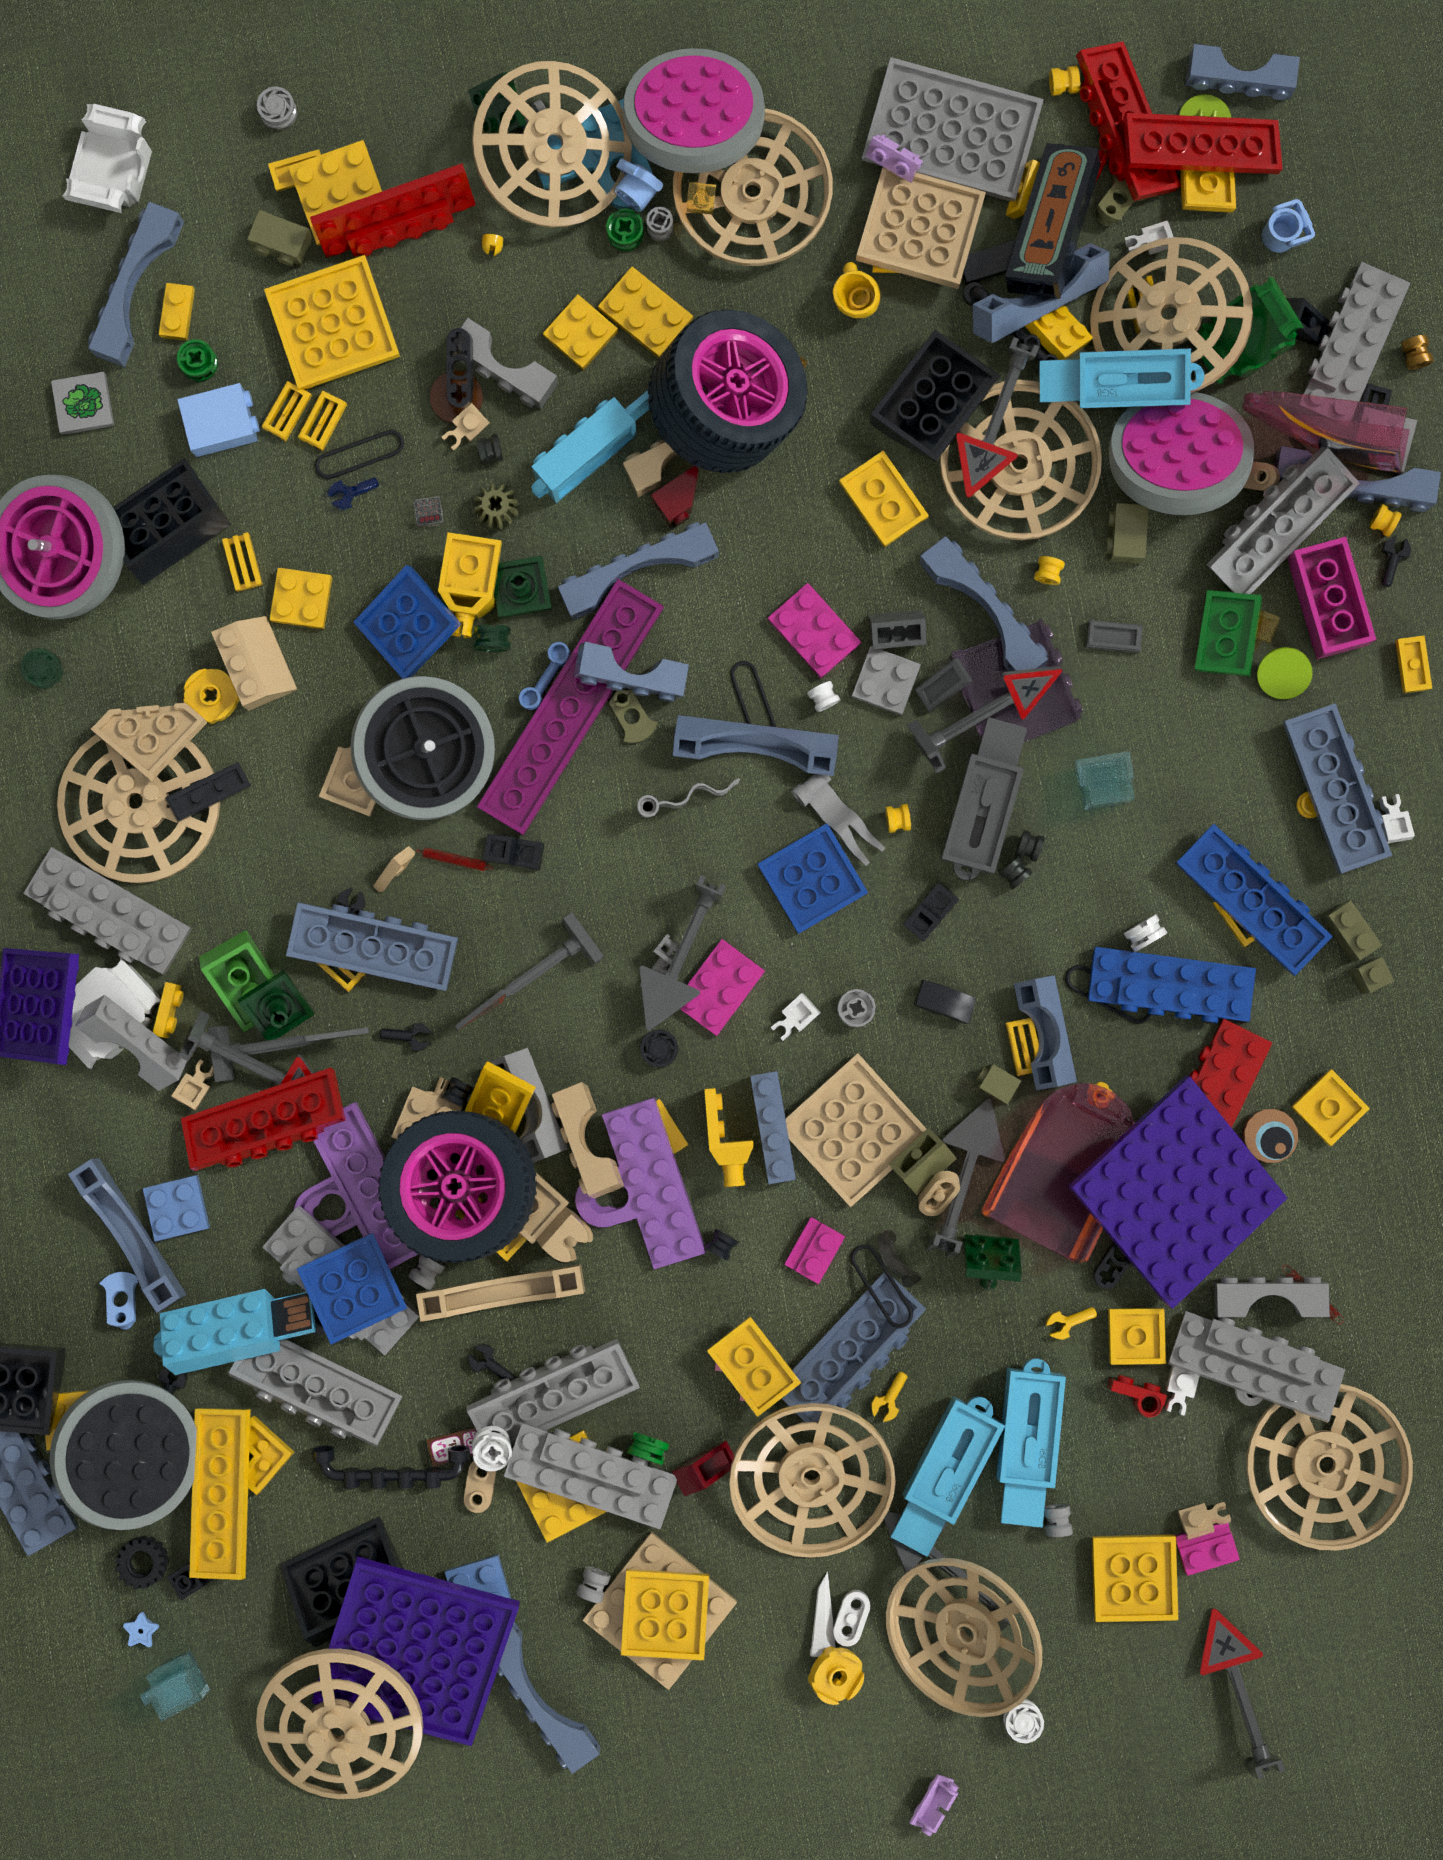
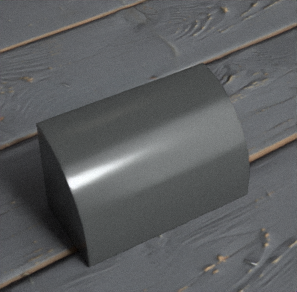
M922 610L868 615L873 649L927 644L926 620Z

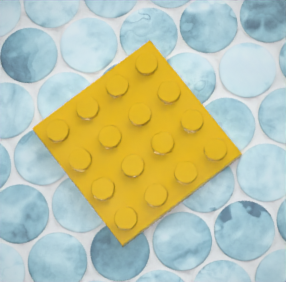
M365 255L264 289L298 389L305 390L400 357Z

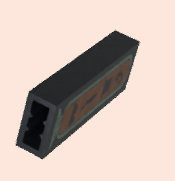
M1046 143L1006 271L1005 279L1008 293L1061 299L1101 166L1098 148L1070 146L1062 143Z

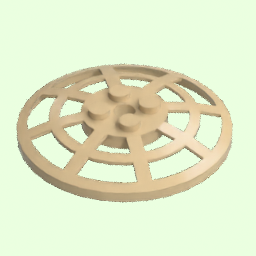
M539 61L522 65L508 72L485 95L473 124V158L485 188L507 212L522 221L536 226L549 228L569 227L595 217L609 206L617 196L614 189L626 175L620 171V175L613 188L606 194L597 181L606 168L609 152L624 153V160L631 163L632 144L626 131L620 103L610 89L597 77L584 69L568 63ZM548 69L549 84L532 87L520 95L507 85L512 79L526 72ZM559 70L580 75L600 90L591 99H588L579 91L560 85ZM499 92L511 103L502 117L499 134H482L486 112L493 98ZM549 93V108L538 113L525 102L535 95ZM560 93L573 97L584 106L575 115L561 109ZM607 98L620 119L624 142L609 140L606 122L598 110V107ZM518 110L528 120L523 134H507L510 120L514 112ZM591 114L599 126L601 139L586 137L581 123ZM555 135L560 138V149L554 150L549 147L547 142L549 136ZM482 145H499L502 162L511 176L500 189L493 181L487 169ZM507 145L522 146L527 162L518 171L510 159ZM587 149L601 151L598 166L593 174L582 164ZM534 170L549 176V191L534 186L526 178ZM573 170L584 182L574 189L560 191L561 176ZM520 186L533 196L549 200L548 217L528 212L514 204L507 197ZM590 190L599 201L593 208L581 214L559 217L560 200L575 198Z
M766 108L764 121L773 122L782 127L775 141L759 137L755 146L770 149L765 160L748 158L746 154L733 164L727 172L719 169L700 173L697 184L698 201L683 203L681 197L683 172L674 171L673 196L676 211L689 236L712 256L741 266L775 264L792 257L804 249L822 228L829 213L832 200L833 178L830 163L817 138L794 118L779 111ZM791 131L797 134L810 147L819 165L804 170L797 157L784 146ZM779 155H782L791 164L796 174L782 178L780 172L774 167ZM708 175L722 182L721 196L706 199L705 186ZM823 175L824 200L819 217H815L804 212L808 200L807 181ZM800 185V199L797 209L783 203L785 189ZM748 186H757L760 189L759 195L756 197L748 196L745 193ZM725 207L726 211L732 216L726 229L713 218L709 210ZM702 212L709 226L721 236L714 247L708 245L695 232L686 214ZM777 212L790 218V221L783 228L773 234L770 233L767 221L775 216ZM798 222L812 227L809 234L799 244L778 255L774 241L787 235ZM742 223L756 224L760 237L747 238L735 234ZM730 242L746 246L763 245L767 258L759 260L731 257L723 252Z
M1172 237L1158 239L1144 244L1125 255L1109 271V281L1099 286L1093 301L1090 318L1094 348L1096 352H1105L1098 332V323L1112 321L1116 337L1124 349L1123 351L1139 350L1148 340L1153 344L1162 346V349H1173V346L1180 345L1189 340L1197 348V350L1191 353V363L1204 356L1215 367L1204 375V381L1200 387L1191 390V393L1214 383L1238 360L1251 332L1253 302L1248 283L1241 269L1221 249L1193 238ZM1180 244H1186L1202 248L1213 253L1220 260L1207 269L1195 261L1178 258ZM1168 245L1167 259L1149 263L1137 272L1126 264L1132 258L1149 249ZM1177 266L1192 269L1201 275L1190 285L1177 281ZM1166 267L1165 281L1159 282L1152 287L1142 278L1153 270ZM1228 267L1234 273L1240 285L1244 307L1227 306L1224 290L1216 277ZM1118 271L1127 281L1117 296L1114 310L1099 312L1104 291ZM1208 283L1212 285L1216 293L1218 306L1201 304L1197 293ZM1132 286L1136 287L1143 294L1137 308L1122 309L1129 290ZM1166 308H1175L1177 314L1173 319L1166 320L1162 317V313ZM1202 317H1217L1215 327L1209 338L1205 341L1197 332ZM1226 317L1242 318V327L1238 338L1229 354L1222 359L1212 347L1222 334ZM1137 319L1141 332L1129 343L1124 335L1121 320Z
M1017 380L1013 391L1040 394V382ZM1004 382L994 384L982 401L998 394L1000 396ZM1010 398L1002 419L1006 433L994 442V445L1017 453L1018 457L1024 458L1027 463L1026 468L1018 470L1014 468L1011 462L993 477L991 481L997 489L990 500L986 498L980 489L973 494L985 506L978 518L969 513L954 492L951 482L963 481L962 470H948L950 444L940 456L942 480L946 492L956 509L977 528L1004 539H1039L1054 534L1068 526L1089 504L1101 474L1102 455L1100 441L1089 416L1080 408L1076 401L1051 402L1046 412L1042 413L1030 408H1012ZM1062 405L1079 421L1088 441L1072 446L1066 431L1054 420ZM992 415L983 420L976 429L966 422L960 432L983 440L985 435L982 433L988 428ZM1014 417H1028L1039 421L1033 433L1016 430ZM1048 427L1058 436L1064 448L1054 451L1049 450L1047 444L1041 439ZM1091 452V476L1088 488L1083 495L1070 488L1075 474V456ZM1067 459L1066 475L1062 484L1049 477L1052 462ZM1042 486L1056 493L1048 502L1035 508L1031 493H1034ZM1006 494L1021 496L1024 510H1010L999 506ZM1063 497L1078 504L1062 521L1049 528L1041 529L1037 515L1052 509ZM995 512L1009 518H1027L1031 532H1005L994 529L986 524Z
M97 735L90 738L70 759L63 772L58 789V818L63 835L70 848L82 862L94 871L122 882H156L186 869L208 846L218 822L220 802L209 807L206 823L193 817L178 822L172 833L161 842H159L154 829L164 819L177 823L165 801V797L169 796L168 792L181 787L183 789L190 786L191 783L214 774V770L206 756L194 743L189 741L185 748L196 758L201 768L185 773L178 762L172 759L168 765L176 773L177 777L162 782L156 776L151 782L137 769H127L123 757L106 744L109 753L96 761L87 775L84 776L72 770L82 755L95 743L102 740ZM112 760L117 774L111 778L108 784L95 780L94 777L99 770ZM68 781L82 786L79 797L82 819L69 826L64 806L65 790ZM89 789L103 794V809L89 815L87 804ZM134 794H140L143 799L142 805L137 809H132L129 804V800ZM108 819L113 826L118 828L113 843L103 838L94 825ZM186 827L201 832L202 834L193 848L178 862L170 865L163 850L175 843ZM87 830L96 843L110 851L105 867L87 856L78 846L73 836ZM128 833L143 834L149 846L144 849L123 848ZM153 855L160 868L159 871L145 874H125L116 871L120 856L141 858Z
M1341 1384L1339 1392L1345 1393L1339 1408L1334 1407L1331 1414L1335 1415L1330 1431H1315L1310 1421V1416L1294 1411L1295 1415L1280 1428L1274 1440L1260 1436L1265 1423L1280 1407V1405L1273 1403L1256 1423L1246 1454V1473L1249 1489L1262 1515L1276 1530L1290 1540L1318 1550L1337 1551L1354 1548L1382 1534L1402 1511L1410 1492L1413 1477V1460L1410 1444L1404 1429L1395 1415L1371 1394ZM1356 1397L1374 1407L1385 1418L1390 1428L1375 1434L1365 1421L1351 1413L1350 1410ZM1346 1420L1355 1424L1365 1434L1366 1438L1352 1444L1346 1437L1342 1436L1341 1433ZM1299 1423L1305 1437L1296 1447L1282 1443L1286 1434ZM1395 1438L1399 1445L1401 1456V1478L1399 1484L1383 1478L1384 1458L1380 1444ZM1256 1446L1270 1451L1269 1472L1273 1485L1261 1492L1258 1491L1254 1475V1452ZM1370 1448L1373 1450L1375 1460L1374 1475L1360 1470L1359 1453ZM1278 1453L1292 1458L1294 1472L1281 1480L1277 1470ZM1324 1457H1330L1333 1461V1467L1327 1472L1321 1471L1319 1463ZM1356 1481L1370 1485L1365 1495L1355 1505H1352L1346 1493L1355 1485ZM1300 1484L1309 1492L1306 1507L1302 1508L1287 1495L1286 1490ZM1379 1489L1395 1494L1394 1500L1385 1514L1374 1525L1365 1529L1358 1513L1362 1512L1372 1502ZM1278 1495L1289 1509L1303 1517L1300 1532H1294L1279 1522L1268 1510L1265 1503ZM1320 1498H1336L1343 1510L1331 1514L1316 1513ZM1347 1519L1356 1534L1337 1540L1310 1538L1314 1521L1333 1523Z
M798 1404L780 1409L766 1416L744 1436L731 1463L729 1478L731 1500L735 1512L744 1527L766 1546L781 1553L798 1557L829 1556L858 1545L881 1524L889 1511L894 1497V1464L889 1448L882 1436L861 1416L845 1408L830 1404ZM821 1411L818 1422L799 1423L784 1428L777 1420L797 1412ZM832 1414L843 1415L856 1421L870 1433V1436L856 1441L846 1431L830 1425ZM767 1425L775 1435L763 1446L757 1460H741L749 1441ZM816 1430L813 1442L798 1445L790 1436L800 1431ZM827 1432L840 1437L849 1445L835 1452L832 1448L824 1445ZM781 1441L788 1450L781 1462L765 1461L771 1449ZM875 1445L879 1446L885 1462V1485L869 1480V1465L863 1450ZM856 1454L860 1463V1477L846 1474L842 1461ZM809 1470H815L819 1473V1476L814 1480H809L804 1477V1474ZM738 1471H754L755 1488L760 1501L748 1511L743 1505L739 1493ZM762 1472L778 1473L780 1486L767 1495L763 1485ZM843 1485L856 1487L857 1491L852 1499L842 1507L836 1497L841 1492ZM866 1490L882 1495L881 1501L871 1517L856 1529L848 1515L860 1504ZM786 1496L790 1501L798 1505L796 1516L784 1512L775 1503ZM827 1504L832 1511V1514L824 1517L807 1518L809 1507H820ZM765 1510H768L779 1520L794 1526L792 1541H786L770 1534L759 1526L755 1519ZM839 1522L846 1533V1536L827 1543L802 1544L805 1528L824 1527Z
M938 1558L917 1564L906 1572L894 1586L886 1610V1628L889 1642L902 1670L926 1696L939 1705L957 1713L976 1717H990L1013 1710L1032 1692L1039 1679L1042 1667L1040 1634L1026 1604L1000 1577L972 1562L955 1558ZM933 1566H955L967 1569V1579L950 1577L938 1580L927 1568ZM918 1574L929 1587L921 1594L916 1607L900 1605L901 1596L906 1586ZM978 1575L983 1576L1000 1588L1011 1599L1012 1603L1006 1604L994 1591L979 1583ZM953 1585L967 1586V1598L955 1599L945 1587ZM979 1591L990 1597L1000 1608L990 1612L984 1605L979 1603ZM935 1592L946 1604L939 1613L925 1609L929 1598ZM1020 1612L1026 1621L1033 1639L1035 1654L1022 1646L1021 1631L1014 1614ZM899 1616L915 1618L916 1632L923 1650L912 1657L908 1653L901 1636ZM1005 1618L1009 1620L1013 1630L1014 1641L1001 1635L999 1621ZM924 1621L936 1623L938 1641L933 1644L929 1641ZM963 1627H968L973 1632L974 1637L968 1636ZM999 1647L1013 1653L1010 1663L1003 1670L994 1657ZM945 1650L951 1657L959 1661V1670H956L944 1661L939 1653ZM1022 1658L1034 1665V1669L1028 1683L1020 1692L1013 1695L1007 1678L1016 1670ZM931 1659L942 1672L957 1680L954 1696L935 1685L922 1673L918 1666ZM986 1663L992 1673V1676L970 1675L971 1666ZM997 1684L1004 1698L1003 1701L987 1704L965 1700L968 1685L985 1687Z
M322 1649L308 1652L292 1659L271 1677L263 1690L257 1708L256 1725L258 1738L262 1750L270 1763L292 1784L322 1797L357 1799L386 1790L408 1772L416 1760L422 1742V1711L410 1685L388 1664L359 1651ZM330 1663L352 1664L365 1668L375 1674L366 1687L352 1681L332 1679ZM318 1664L320 1681L304 1686L294 1695L281 1685L284 1679L296 1671ZM384 1680L391 1684L401 1695L408 1707L409 1715L393 1719L387 1705L375 1694ZM333 1689L346 1690L359 1696L354 1703L335 1699ZM322 1691L323 1702L317 1704L312 1710L300 1702L308 1695ZM273 1693L286 1704L280 1717L279 1732L264 1731L265 1710ZM368 1702L373 1704L379 1711L384 1722L370 1723L367 1714L363 1711ZM292 1711L305 1720L303 1732H288V1720ZM413 1726L412 1747L405 1763L391 1759L390 1756L395 1746L396 1730ZM340 1728L343 1730L344 1735H334L330 1729ZM387 1733L386 1746L382 1754L368 1748L371 1736ZM268 1742L282 1743L288 1757L300 1770L296 1774L288 1770L275 1756ZM291 1744H306L313 1755L305 1763L295 1753ZM359 1757L374 1763L366 1770L356 1774H352L349 1764ZM322 1761L337 1764L340 1775L326 1774L316 1770V1768ZM382 1767L397 1772L385 1782L370 1788L358 1790L355 1781L370 1777ZM311 1775L326 1782L343 1783L346 1791L326 1789L305 1780Z

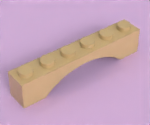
M577 1264L420 1291L416 1294L421 1322L499 1306L584 1294L586 1290L582 1266Z

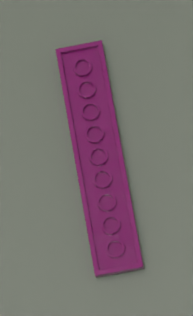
M617 579L477 807L523 836L525 835L613 690L606 688L607 684L597 682V685H588L581 683V678L573 677L579 645L583 642L611 647L616 663L626 671L663 611L664 606Z

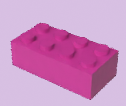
M1343 537L1293 551L1287 557L1316 660L1365 647L1376 641L1347 538Z

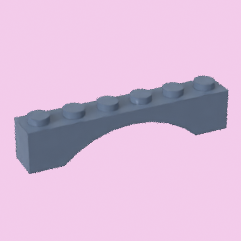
M148 202L146 209H143L139 215V226L136 233H133L129 239L126 258L123 257L120 261L117 280L109 288L108 302L106 306L101 308L98 316L99 324L96 331L91 332L88 340L89 350L96 357L125 367L135 344L129 318L134 288L150 263L163 252L175 246L184 224L178 212L152 202Z
M1092 243L1077 249L1074 252L1061 299L1032 295L1009 299L992 294L974 303L973 334L991 343L999 341L1006 335L1038 320L1053 310H1057L1062 305L1077 299L1079 296L1096 289L1098 286L1109 281V251Z
M1281 446L1275 453L1274 466L1280 473L1279 483L1284 478L1283 472L1289 466L1297 465L1298 463L1304 465L1313 455L1307 450ZM1413 468L1402 475L1386 480H1358L1360 484L1347 497L1358 498L1357 501L1369 504L1377 501L1383 502L1384 505L1391 508H1398L1402 505L1410 507V510L1415 512H1426L1437 502L1441 472Z
M699 522L690 524L684 528L685 532L675 535V533L667 534L660 538L661 542L651 546L650 543L644 544L635 549L636 553L627 557L625 554L616 556L611 560V564L604 567L596 565L586 571L587 574L577 578L574 575L564 579L562 585L558 586V589L572 621L596 611L617 579L621 580L638 569L665 563L682 564L695 568L718 558L719 550L707 523L705 522L701 525Z
M945 536L921 555L920 565L936 584L949 586L965 593L987 611L1001 637L1004 666L1008 671L1044 668L1048 661L1046 656L1048 654L1045 648L1040 643H1034L1029 637L1031 633L1026 625L1022 622L1018 623L1012 616L1014 613L1006 602L1001 603L995 596L997 592L988 581L984 583L979 576L980 572L972 561L967 562L961 555L963 554L962 549L955 541L950 542Z
M678 715L673 756L702 759L721 753H757L787 761L806 773L834 776L839 735Z
M100 1158L90 1159L70 1172L68 1175L81 1196L102 1219L120 1245L135 1272L142 1291L156 1313L167 1309L187 1295Z
M514 1621L497 1673L501 1677L506 1676L510 1682L509 1689L512 1695L517 1700L521 1698L526 1708L524 1710L527 1717L532 1723H538L542 1729L540 1734L548 1746L552 1744L557 1751L556 1758L564 1769L568 1767L573 1774L600 1755L601 1747L585 1724L573 1721L557 1713L535 1691L523 1662V1633Z

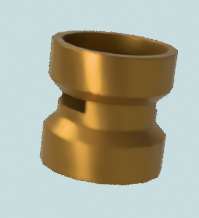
M1427 335L1415 336L1401 342L1402 351L1407 356L1405 361L1407 370L1420 369L1434 362L1432 353L1428 351L1430 343Z

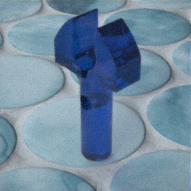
M373 477L349 487L340 480L333 483L328 491V495L331 497L338 493L345 494L343 499L331 504L338 509L346 510L352 507L351 501L354 496L377 488L379 483Z

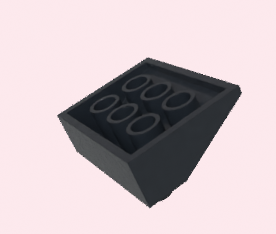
M934 330L871 413L870 424L890 439L937 462L956 434L998 381L1000 375Z
M185 458L113 507L119 518L124 535L125 552L123 561L142 585L231 525Z
M0 1343V1431L50 1435L63 1378L66 1348Z
M380 1517L280 1564L303 1639L312 1646L317 1647L331 1640L357 1556L404 1569Z

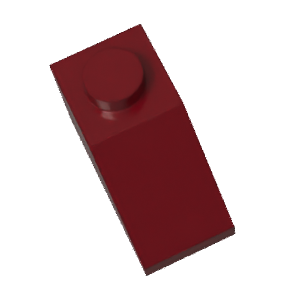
M693 466L651 494L653 504L669 527L674 524L679 526L690 518L689 514L692 512L699 477L697 466Z
M725 1440L689 1459L673 1470L672 1474L675 1475L683 1495L687 1496L704 1490L727 1474L731 1469L734 1454Z

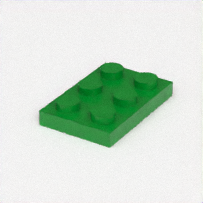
M1207 590L1195 664L1196 671L1250 677L1262 603L1261 595Z

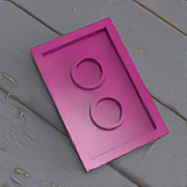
M809 583L803 586L768 617V621L820 679L861 644V641Z
M721 939L688 983V986L698 989L700 995L683 1006L681 1010L717 1036L764 974L765 970Z

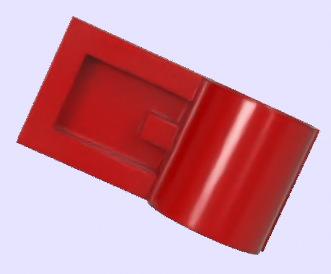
M1118 1375L1117 1379L1109 1377L1107 1388L1110 1391L1134 1397L1133 1405L1145 1417H1155L1161 1412L1167 1395L1160 1392V1386L1147 1382L1144 1383V1386L1133 1384V1378ZM1147 1396L1153 1397L1154 1404L1152 1408L1143 1410L1141 1406L1142 1400Z

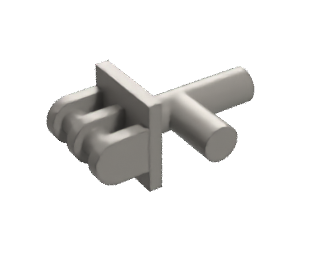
M668 934L653 951L660 958L652 967V970L663 975L667 974L668 969L666 967L674 959L672 953L676 954L679 947V942L676 941L674 943L669 939L670 935ZM665 945V946L668 947L670 950H669V951L665 950V949L663 948V946Z

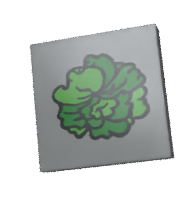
M104 372L51 381L59 433L61 435L114 426L107 377Z

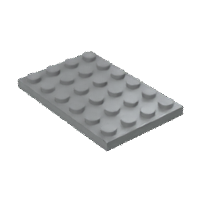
M890 57L862 155V161L879 165L867 158L866 153L872 137H875L877 134L880 136L884 134L887 138L899 144L897 149L899 152L906 148L920 156L919 159L923 163L916 172L986 192L985 195L1015 202L1044 99Z

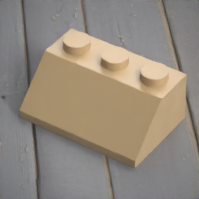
M266 616L236 621L211 632L240 702L245 709L250 711L298 690Z

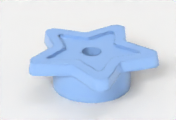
M140 1612L136 1621L125 1622L123 1627L130 1634L128 1646L141 1643L151 1647L152 1634L159 1628V1624L152 1623L146 1618L144 1612ZM143 1629V1633H139L138 1630Z

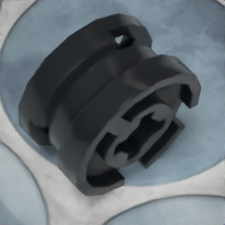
M662 1029L647 1033L642 1039L640 1046L644 1061L654 1067L668 1066L676 1059L679 1051L675 1037Z

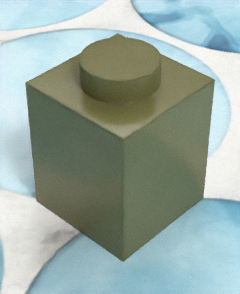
M1383 957L1373 958L1350 970L1361 994L1371 993L1394 982Z
M990 1064L988 1068L984 1066L976 1078L980 1082L977 1086L978 1089L1003 1104L1009 1103L1021 1083V1080L994 1064Z

